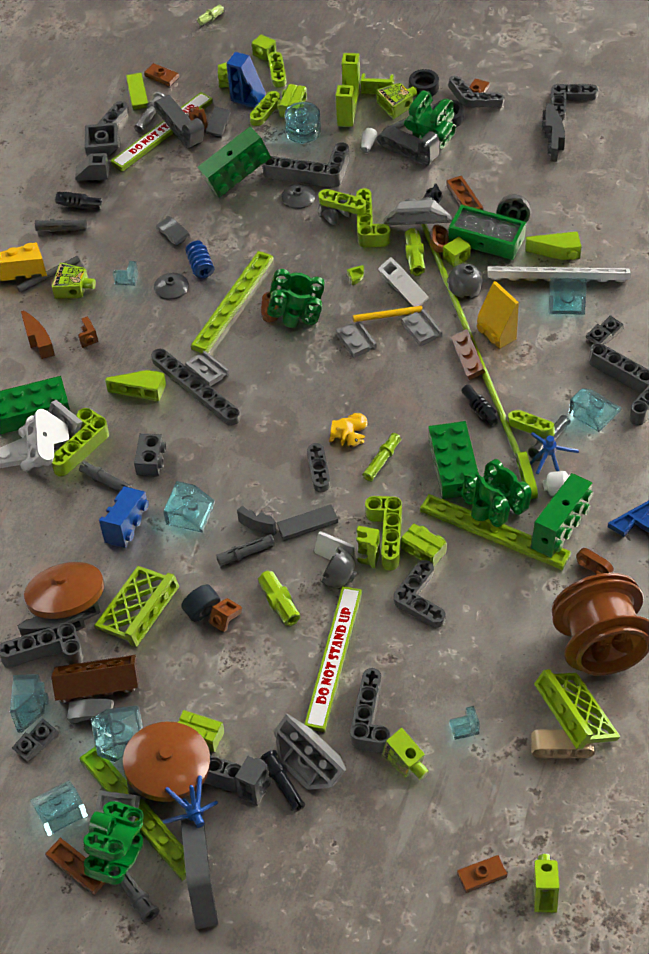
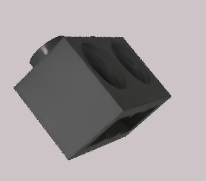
M139 433L134 460L136 475L159 476L160 468H163L164 465L162 455L166 453V442H163L162 434Z
M247 756L236 774L235 780L240 798L258 806L270 785L267 764L262 759Z

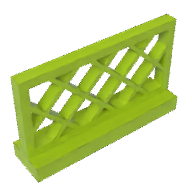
M137 566L95 623V628L129 641L130 645L137 647L178 590L179 584L175 575L171 573L163 575ZM140 573L147 576L146 579L136 582ZM161 580L158 586L152 587L151 582ZM149 583V589L139 592L138 587ZM136 589L135 594L125 596L128 590ZM151 594L149 600L141 601V597ZM138 598V604L128 607L127 602ZM125 604L124 609L114 610L117 605ZM141 609L137 616H130V612ZM127 613L128 619L117 622L116 617ZM114 619L113 624L103 625L106 620ZM130 624L125 633L119 631V627Z
M550 669L542 671L534 685L576 749H583L588 743L617 741L620 738V735L577 672L553 674ZM568 680H573L576 685L572 684ZM566 688H568V689H570L571 691L575 692V695H574L573 693L569 692L568 690H566ZM579 695L582 696L583 698H585V699L587 700V702H586L585 700L581 699V698L579 697ZM577 704L586 708V711L578 707ZM588 720L596 724L597 727L588 723ZM601 728L605 729L609 734L602 731Z

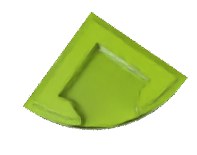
M363 265L347 269V275L352 286L363 279Z

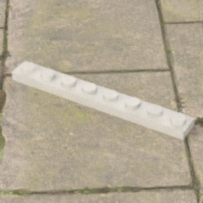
M488 266L487 276L491 280L509 278L512 281L526 278L528 281H536L537 279H544L545 281H554L555 279L572 281V279H579L582 282H588L590 279H597L599 282H607L608 280L625 282L630 280L631 275L629 268Z

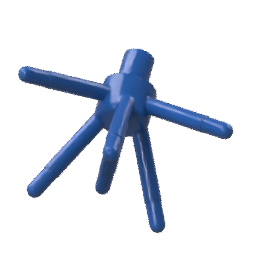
M531 433V436L543 444L540 452L530 461L532 465L544 453L536 474L540 473L547 456L552 457L555 470L560 471L555 456L557 450L579 453L578 449L557 446L553 436H548L544 440L535 433Z
M201 775L198 776L196 799L193 785L189 786L191 804L185 798H179L170 788H165V791L186 810V814L164 819L163 824L189 818V820L195 822L197 828L205 825L202 818L203 812L217 805L218 801L209 803L201 808Z

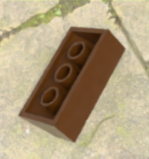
M136 654L54 667L51 679L55 701L61 700L62 703L78 697L90 699L97 694L110 696L116 691H123V693L135 691L139 686Z

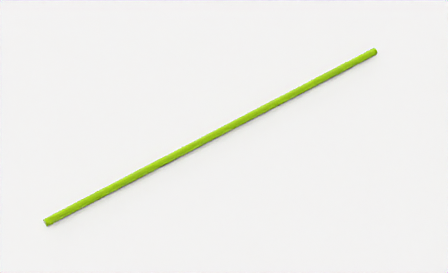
M421 224L430 246V230L428 225ZM430 246L464 330L468 329L486 371L482 376L516 456V453L521 451L458 298L448 289V274L440 254L435 252Z

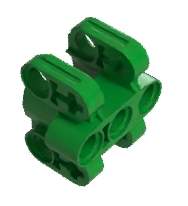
M423 90L411 103L409 116L405 119L404 126L412 131L413 136L420 139L429 131L436 133L439 137V149H443L456 131V125L452 124L454 119L453 101L447 98L442 99L436 108L432 110V96L429 92Z
M285 269L276 270L270 286L271 296L267 309L268 315L275 318L283 315V323L289 328L296 327L300 319L307 325L316 324L322 311L321 297L324 291V279L321 277L311 278L303 273L290 274ZM278 276H284L286 279H280ZM313 284H319L321 286L315 287L313 286Z
M494 459L486 464L483 477L475 472H471L464 477L462 497L466 503L472 505L471 516L477 521L489 519L493 526L500 527L507 523L510 508L517 515L529 509L532 495L530 486L524 481L519 482L513 471L505 468L498 459Z
M111 801L104 805L103 813L98 811L93 813L89 823V833L83 839L84 851L89 854V857L84 861V873L86 876L112 885L119 884L124 880L125 874L134 865L139 851L143 848V837L140 834V830L144 823L143 812L140 809ZM135 816L138 817L139 820L132 822L129 821L128 818ZM133 839L139 841L137 844H131ZM116 870L119 871L120 874L117 876H111L109 875V872Z

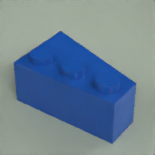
M235 52L226 63L230 99L232 102L255 108L265 97L266 92L250 55Z
M124 486L114 499L115 505L107 508L106 512L108 514L106 517H101L99 523L104 543L126 548L129 541L133 540L135 528L140 525L142 514L147 510L149 500H147L145 491Z

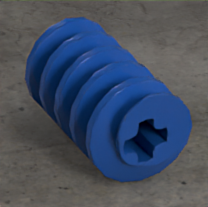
M198 240L189 243L186 246L185 252L193 274L198 278L211 276L215 269L207 247Z

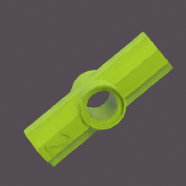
M409 228L405 231L406 260H408L410 274L421 276L425 272L423 243H421L419 230Z
M267 570L258 577V582L266 594L270 607L273 611H277L285 626L295 625L301 617L292 602L288 589L285 586L282 587L273 571Z

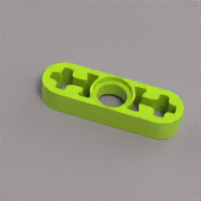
M271 52L268 55L272 84L275 87H283L286 85V74L282 54L280 52Z
M268 92L250 113V123L253 126L263 125L277 108L278 100H281L279 92Z
M323 189L319 192V203L323 206L357 215L363 214L366 211V201L363 198L330 189ZM340 200H345V201H347V202L344 203V204L338 203V201H340Z
M514 410L508 414V421L511 427L530 434L533 432L541 438L555 435L554 423L521 410Z
M526 451L516 453V462L521 481L526 482L530 486L532 491L531 500L538 499V489Z

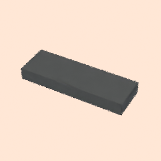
M330 504L277 522V527L283 541L336 524L338 523V517Z

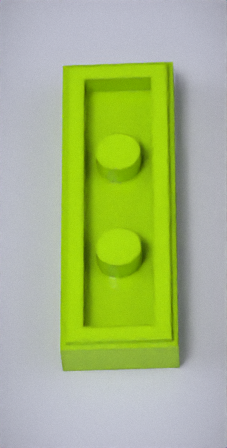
M142 73L126 75L133 110L147 108L148 101Z

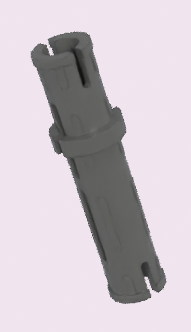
M35 220V231H86L87 221Z
M87 461L82 462L85 466L80 465L79 467L81 473L92 477L95 482L100 481L118 492L124 486L132 488L131 484L105 472L103 468L95 467Z
M269 534L244 545L233 546L232 549L217 554L216 559L221 567L233 561H241V558L275 546L272 535Z

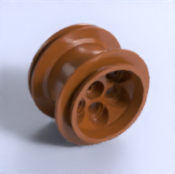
M620 573L596 574L571 584L556 597L551 609L552 621L557 631L572 637L564 652L565 660L569 666L590 675H610L631 668L648 654L649 619L637 616L643 605L644 596L634 579Z

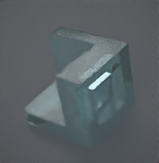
M129 261L127 270L113 271L115 285H136L138 277L136 261Z
M474 706L466 707L465 716L450 719L449 721L455 740L479 734L480 723Z

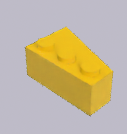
M37 242L27 243L17 248L12 247L0 252V281L15 280V276H25L26 278H31V275L41 274L42 277L47 276Z

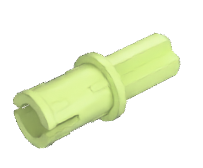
M219 4L211 10H206V13L198 17L197 22L199 25H204L209 21H214L217 16L224 13L222 11L224 8Z

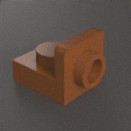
M198 106L190 108V112H187L186 115L191 121L199 118L204 125V129H206L208 122L204 108L199 109Z
M88 316L82 318L83 326L80 327L82 333L78 334L81 347L84 348L99 341L96 330Z
M226 598L212 607L209 623L225 632L229 621L242 613L243 607Z

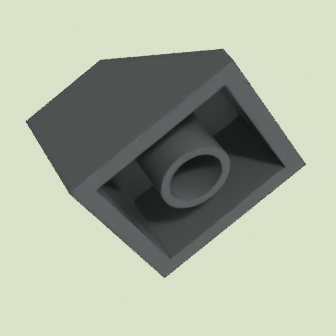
M118 123L85 125L86 156L89 154L106 153L108 158L116 149L120 148Z

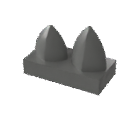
M345 200L338 201V203L344 204L347 202ZM321 204L318 207L320 217L324 216L334 226H336L338 221L337 211H340V213L349 218L352 213Z

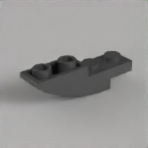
M547 103L546 110H543L542 120H545L542 121V131H545V138H548V143H551L548 144L547 154H551L550 161H557L558 150H564L565 129L558 112L550 103Z
M96 601L88 609L70 617L46 619L35 616L17 626L21 636L64 623H71L76 631L86 627L84 620L101 612L98 601Z

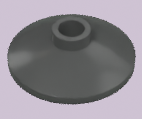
M305 184L291 185L282 193L283 203L293 209L306 208L315 200V191Z
M179 273L164 274L154 283L155 293L159 297L168 300L180 298L189 288L187 278Z

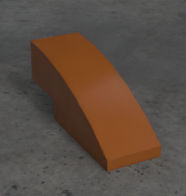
M21 311L30 348L38 347L41 359L55 356L52 342L45 328L26 311Z

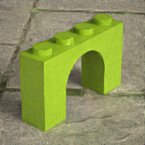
M343 53L341 63L342 85H337L336 91L337 126L353 127L360 90L359 53Z

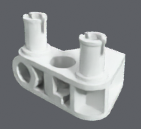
M39 409L35 412L34 416L28 417L26 424L18 430L19 435L22 438L25 436L27 439L28 458L21 462V469L29 472L34 467L49 466L54 459V449L59 448L69 440L68 425L44 409Z

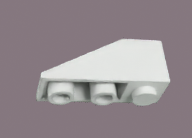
M391 257L378 268L382 277L413 307L421 306L429 299L426 293Z

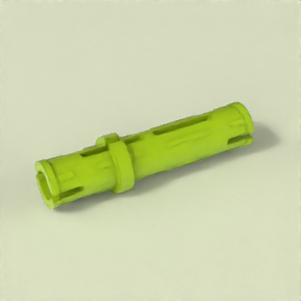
M391 433L388 440L380 446L379 452L362 474L365 480L372 482L387 459L394 454L395 448L402 440L398 434Z

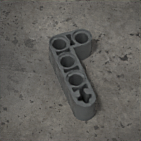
M170 95L154 101V108L186 148H190L203 141L204 125L199 118L191 121Z
M387 126L377 136V141L381 146L425 166H428L439 155V137L432 131H429L420 139L393 126Z
M71 623L50 627L0 644V660L5 667L9 668L59 652H63L68 664L81 663L83 660V652L77 632Z
M375 668L366 669L362 675L350 735L351 744L354 748L383 753L385 742L390 738V731L387 727L374 725L382 689L381 673ZM367 716L368 718L362 719L360 717ZM357 735H364V737H361V738H358V737H356V736H357ZM384 738L385 740L378 741L377 739Z

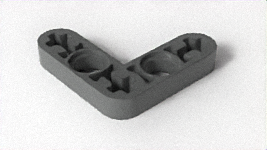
M451 76L449 79V89L463 106L470 108L503 106L505 100L503 94L496 92L473 93L462 78Z
M555 84L551 88V105L556 111H560L559 116L563 121L566 118V100H594L598 96V87L593 84Z
M422 560L417 563L395 591L394 604L426 624L439 628L446 622L445 611L419 596L420 592L434 575L433 564L430 561ZM427 568L428 571H424L423 574H422V577H420V576H421V569H422V570H425V569ZM411 581H417L419 586L413 588L408 584ZM406 595V599L399 600V597L403 598ZM421 604L425 606V609L417 611L414 607Z

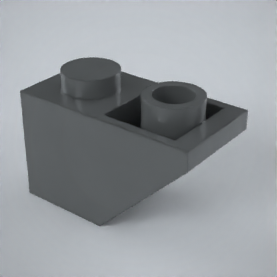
M89 154L76 166L75 181L108 180L109 164L107 154Z

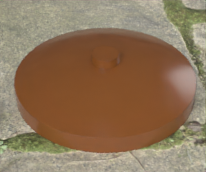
M84 562L62 563L37 574L26 586L24 599L28 610L38 617L46 619L66 618L91 607L104 591V580L100 570L91 564Z
M158 722L142 728L129 740L123 754V770L129 785L138 794L154 801H176L165 791L166 787L170 788L181 799L190 795L189 786L193 785L194 792L197 791L198 776H202L203 784L210 769L209 748L203 737L193 728L177 722Z

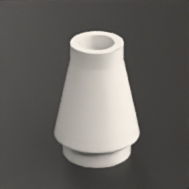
M366 128L362 132L360 150L363 153H369L377 140L378 135L375 129Z

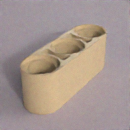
M535 730L531 733L532 755L537 758H589L595 754L594 743L586 744L583 749H576L564 730Z

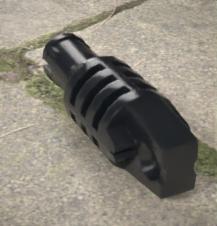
M57 192L55 197L56 204L85 209L92 207L101 209L103 203L102 198L88 197L86 194L75 192Z
M470 384L465 385L461 391L469 400L470 407L482 421L486 420L492 427L498 424V418L495 415L496 410L483 395L477 394Z

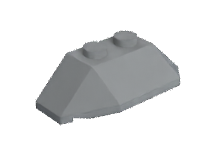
M407 198L396 205L383 219V223L388 226L451 223L453 217L432 198H422L421 201Z
M288 714L284 716L275 728L274 736L276 737L277 753L281 764H284L287 770L307 790L334 787L346 771L341 757L312 729Z

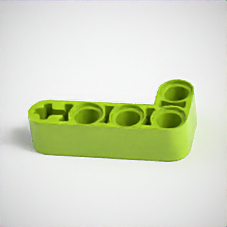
M367 188L359 189L356 192V196L366 201V211L363 214L357 215L358 245L364 248L388 246L390 244V227L386 224H373L371 191Z
M82 408L77 412V417L83 421L81 428L54 453V459L51 464L55 475L62 477L69 474L109 437V430L104 417L89 408Z
M393 496L368 497L365 501L366 518L374 522H383L382 566L389 571L395 570L399 567L402 501L398 497Z

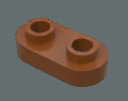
M434 225L430 231V246L435 252H443V246L449 243L448 231L441 225Z
M266 292L262 296L261 316L265 322H274L279 318L271 317L267 313L271 296L270 292Z
M581 548L576 554L578 564L588 568L595 574L614 572V568L609 561L587 548Z

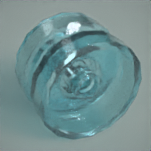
M297 102L286 109L285 125L287 137L297 143H309L319 137L321 133L320 110L316 105L309 102Z

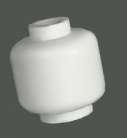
M566 471L549 472L546 479L543 480L544 491H548L549 495L554 497L570 475Z

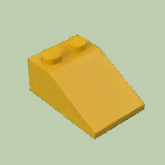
M496 281L492 283L477 316V329L492 344L501 349L517 339L519 302Z

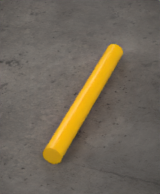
M422 306L352 315L353 322L409 315L416 312L420 313L423 308Z

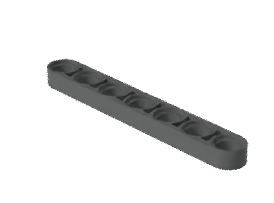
M162 348L155 349L152 352V361L156 367L228 425H236L240 422L238 408L169 352ZM158 355L165 356L163 359L160 360L155 359ZM169 365H176L174 369L167 368ZM182 374L188 375V377L185 379L179 378V376ZM193 384H199V385H200L199 388H196V389L191 388V386H192ZM205 394L212 395L210 398H203ZM224 404V407L215 408V405ZM232 413L237 415L235 418L232 419L227 417L229 414Z

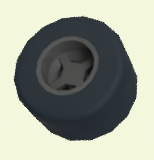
M205 584L189 593L183 600L181 607L192 621L197 622L211 614L212 607L221 602V598L210 585Z

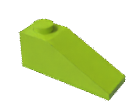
M578 231L526 237V252L559 260L580 259L582 246Z
M144 370L106 377L105 379L108 392L160 401L166 387L165 375L158 371Z

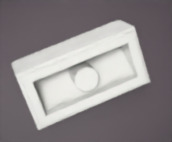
M319 531L314 548L315 554L331 560L332 556L338 553L336 549L340 547L355 558L354 545Z

